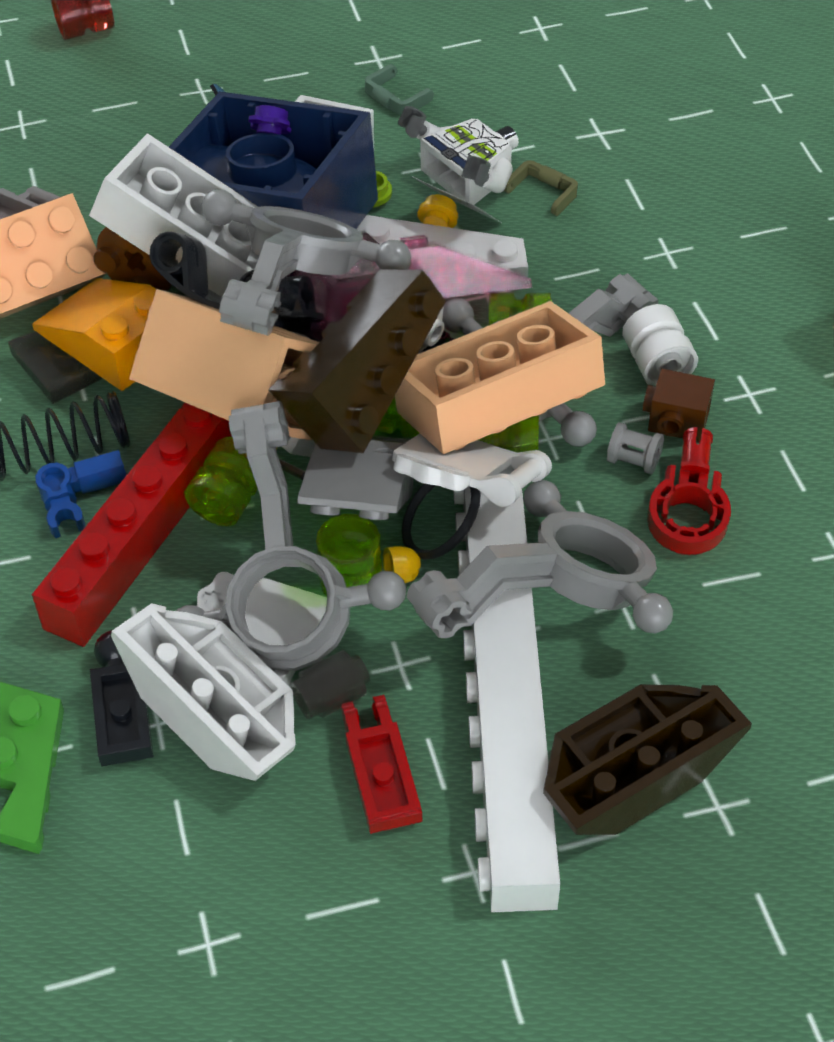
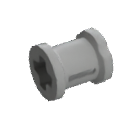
M619 422L609 442L607 461L615 464L620 460L643 467L645 473L652 475L661 456L664 435L656 433L654 436L642 434L627 429L626 424ZM628 445L643 449V452L629 448Z

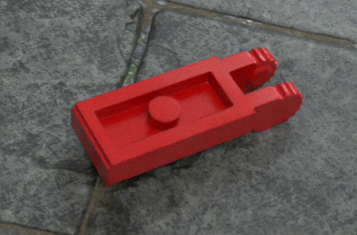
M384 694L372 697L373 717L378 726L360 728L358 710L354 707L353 701L341 704L343 721L346 728V744L370 834L423 822L422 808L397 721L392 722Z

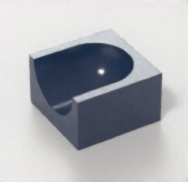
M219 91L169 146L170 149L258 207L273 206L302 210L343 222L357 229L378 200L370 112ZM260 105L285 109L289 113L288 121L290 122L289 127L292 129L291 134H256V130L250 128L251 123L248 122V117L254 115L255 107ZM295 270L286 277L306 275L310 278L314 288L323 275Z

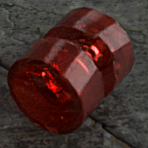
M51 0L55 20L63 40L83 36L88 28L93 33L114 28V16L110 0Z

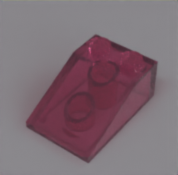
M425 235L400 238V241L406 244L411 252V265L408 270H424L444 299L532 288L531 278L523 273L434 241L428 242V237Z

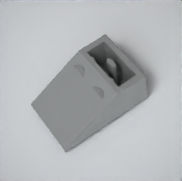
M373 436L364 453L320 449L315 443L298 494L297 504L311 505L310 512L314 514L339 515L340 509L360 510L359 517L388 520L389 513H397L412 496L414 478L396 472L393 469L394 461H392L393 451L411 439Z

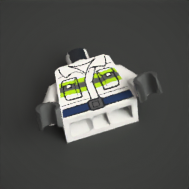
M412 106L404 108L398 124L405 128L409 137L420 140L421 171L452 195L473 205L491 191L494 193L504 191L513 170L511 164L512 149L516 148L519 143L518 136L513 128L505 126L495 132L478 119H470L453 126L437 127L425 121L426 115L419 109Z

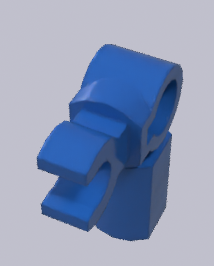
M119 450L74 462V467L70 468L60 463H49L38 470L35 476L36 484L44 506L48 511L46 519L49 529L55 538L61 537L59 524L63 520H74L79 531H83L85 528L81 508L76 504V492L82 491L83 494L104 489L120 484L126 477Z

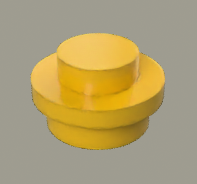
M440 194L428 196L420 204L417 212L418 219L423 224L450 228L456 226L459 217L455 202L451 198Z

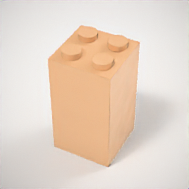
M156 289L129 379L229 421L231 410L276 402L277 399L268 391L269 388L278 379H286L295 370L293 366L295 360L304 351L311 352L319 342L277 326H273L271 334L267 336L220 322L221 313H219V309L204 305L187 296ZM284 408L289 428V437L312 440Z

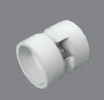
M654 304L636 311L627 319L623 326L622 336L648 385H657L661 368L687 374L694 372L697 367L698 356L689 338L684 335L682 325L672 308L667 305Z

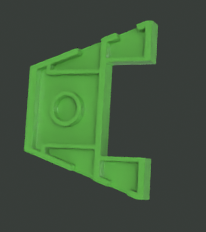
M0 682V787L10 790L12 793L0 813V842L39 854L43 848L44 834L42 830L45 812L49 810L51 797L49 786L52 767L56 766L64 708L61 699Z

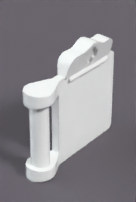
M421 434L395 449L392 456V461H394L393 469L398 473L408 475L424 484L437 485L453 491H462L468 486L473 487L500 507L513 504L520 497L522 488L531 481H541L552 469L550 458L542 451L533 450L516 453L476 440L460 450H453L442 454ZM510 465L515 469L509 475L499 474Z
M228 572L218 573L210 585L198 592L197 607L202 608L205 612L222 609L226 604L228 586L234 575ZM263 577L254 585L246 602L245 619L249 632L255 639L268 645H290L303 640L318 627L326 612L327 597ZM274 671L288 686L290 685L295 671Z

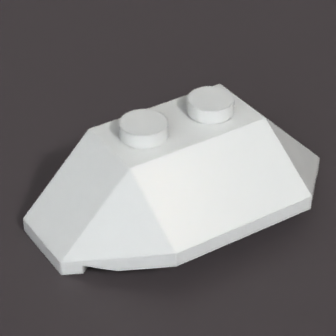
M151 603L112 630L111 637L140 698L210 769L256 781L294 750L296 742L294 734L293 690L222 621L188 612L166 610L165 606Z

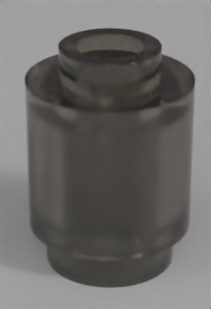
M341 650L299 672V679L291 682L290 688L293 690V697L299 709L307 719H312L317 715L324 718L341 709V704L354 702L367 694L365 684L370 682V676L365 664L358 655L350 656L346 651Z

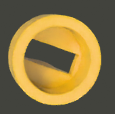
M404 546L386 547L383 552V570L398 574L405 584L414 581L421 567V559L416 551Z

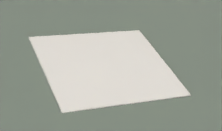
M415 178L439 194L447 196L457 203L500 222L475 205Z

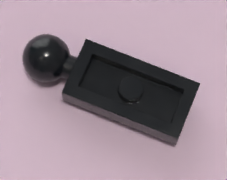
M112 630L102 634L95 643V658L102 667L90 669L97 751L101 767L154 757L148 705L140 698L111 637Z

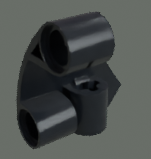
M175 232L159 234L153 240L149 254L155 269L170 284L185 295L204 305L219 309L222 296L208 289L207 256L202 243L193 237ZM182 246L183 255L181 261L178 263V260H176V253L178 249ZM254 270L246 272L239 281L248 282L251 280ZM290 276L281 279L277 291L281 293V305L274 307L271 312L278 314L276 321L311 324L324 320V313L316 312L314 288L308 276Z

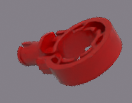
M698 427L688 428L683 433V449L677 485L674 486L676 465H669L665 470L664 480L654 489L651 495L647 514L648 527L656 541L668 550L684 555L701 554L715 548L726 535L731 516V504L727 494L721 488L722 474L719 471L713 472L710 489L707 488L713 434L709 430L702 428L701 441H699V444H696ZM682 503L696 505L708 512L710 516L709 524H703L699 528L679 526L673 519H667L668 509L671 506ZM657 511H662V512H661V520H660V518H659V516H658V512H657ZM716 519L720 520V524L713 530Z

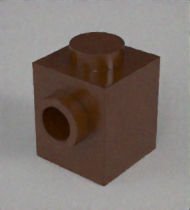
M661 368L657 385H648L644 398L643 411L650 413L648 431L683 438L685 430L698 427L696 441H701L702 428H705L710 412L715 379Z

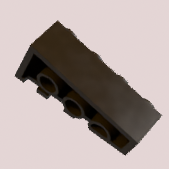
M380 269L348 303L345 316L339 322H331L321 332L323 336L321 342L311 352L304 351L293 363L295 370L286 379H278L268 391L277 401L282 403L285 410L320 449L364 453L446 300L424 270Z

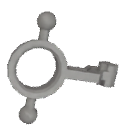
M215 189L208 192L201 203L204 217L214 225L223 226L231 221L246 224L252 244L251 250L259 256L251 280L243 282L231 279L220 303V322L267 336L271 334L275 321L278 318V314L271 312L274 307L281 305V293L277 292L281 279L295 270L320 275H343L348 273L361 258L376 262L379 269L408 270L411 265V252L403 242L388 240L380 245L363 240V234L357 229L322 215L284 207H249L237 203L233 195L223 189Z
M628 273L623 276L619 274L609 282L605 291L597 289L570 311L569 314L591 330L611 337L625 325L627 319L636 311L659 302L655 296ZM452 298L445 302L442 322L446 330L452 333L462 332L464 335L483 328L474 320V310L469 302L462 298ZM565 403L548 409L542 415L532 416L510 426L516 428L535 425L545 418L552 416L561 424V435L566 443L574 447H583L591 443L597 432L596 422L590 414L584 411H572Z
M280 401L234 409L231 410V416H229V427L234 441L235 450L238 449V454L247 453V459L260 494L265 550L255 553L237 569L228 586L226 604L222 609L205 612L200 607L185 605L176 611L188 612L222 621L272 670L297 671L319 663L339 645L349 625L351 607L372 604L380 610L391 611L398 608L405 600L406 585L398 574L392 571H381L374 574L368 584L347 587L343 576L327 558L293 546L288 487L276 452V447L288 445L289 428L284 407ZM283 567H302L316 573L323 580L327 591L326 612L318 627L305 639L290 645H268L255 639L250 634L245 619L246 602L254 585L268 573Z
M547 480L530 483L524 491L523 502L526 509L534 516L546 517L538 529V543L486 546L457 578L447 579L441 571H428L419 581L412 583L407 591V599L412 603L416 613L433 630L438 638L453 637L455 632L461 627L471 626L504 590L551 587L557 593L576 603L596 609L618 610L631 605L633 607L632 616L637 627L644 632L654 634L666 630L673 618V608L666 597L656 593H647L642 588L647 586L657 570L655 556L648 546L628 529L608 519L584 512L567 511L560 504L561 494L557 486ZM564 550L591 555L609 564L620 574H611L591 568L575 560Z

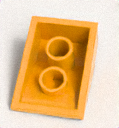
M96 278L32 323L33 330L110 384L124 391L135 382L130 380L129 377L156 288L149 284Z

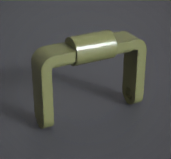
M528 160L523 162L511 174L504 189V192L511 193L530 175L550 186L564 190L551 207V213L558 216L577 197L578 182L546 165Z

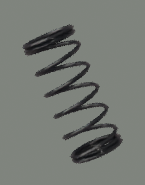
M108 392L106 395L109 409L101 396L96 395L94 398V419L98 445L79 405L74 401L71 402L69 412L74 452L55 412L51 408L46 409L45 421L50 460L31 420L27 415L23 414L21 416V430L26 468L21 461L6 426L0 421V480L3 481L6 476L1 429L20 469L25 474L30 472L25 421L46 464L54 463L50 415L56 424L70 457L77 461L79 452L74 407L80 416L96 453L101 455L103 446L98 400L108 417L122 448H125V446L129 447V435L116 392Z

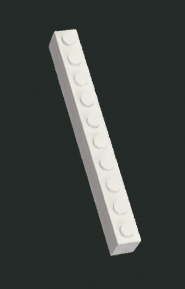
M510 465L499 474L509 475L515 469ZM469 486L462 491H453L454 505L463 504L464 509L463 513H456V531L461 526L470 506L471 493ZM522 489L520 497L513 504L506 507L495 505L480 492V507L471 529L462 540L466 541V550L458 551L459 575L486 546L527 544ZM532 588L504 590L471 625L472 630H463L464 661L474 660L475 671L466 672L467 703H477L478 716H469L470 748L480 747L481 761H472L471 763L473 794L483 793L484 808L475 809L476 842L486 841L487 857L478 858L479 892L490 891L491 912L558 910L560 875L553 805L543 794L549 761Z

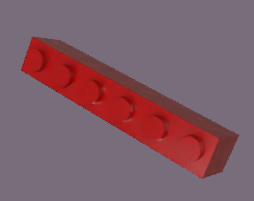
M184 403L32 593L43 630L85 647L233 451L234 442L228 420L188 403Z

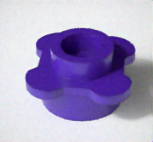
M269 105L256 106L254 115L248 117V122L251 123L250 128L256 130V134L274 133L286 135L291 134L292 130L289 127L288 111L279 107Z

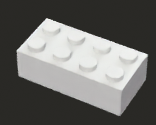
M148 133L104 178L89 214L90 217L148 255L150 254V246L153 240L164 232H175L199 240L204 246L207 256L208 289L219 296L224 295L228 282L231 279L240 280L246 272L254 270L259 258L251 250L252 244L246 224L231 221L223 226L214 225L204 217L201 203L208 192L215 189H223L231 193L239 204L253 208L258 206ZM182 246L178 249L176 253V260H178V263L181 261L183 255Z

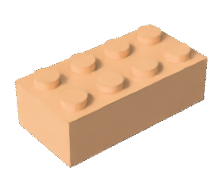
M73 193L0 219V319L82 288L96 278H103L107 274L100 271L94 263L93 256L97 249Z
M548 301L417 354L395 394L397 412L442 454L453 450H460L471 442L490 434L502 432L513 424L532 416L542 415L548 409L569 400L581 398L588 392L604 386L605 373L602 337L552 301Z

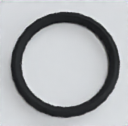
M423 484L411 499L403 518L401 532L404 546L416 551L422 560L438 558L454 549L467 535L477 517L481 498L478 489L469 487L471 493L470 506L461 526L455 534L441 546L431 550H423L414 544L411 536V526L420 503L436 486Z

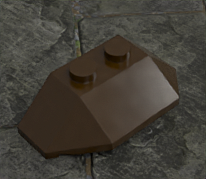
M640 684L555 733L543 794L576 835H617L702 783L750 730L752 723L717 685H702L700 689L682 685Z

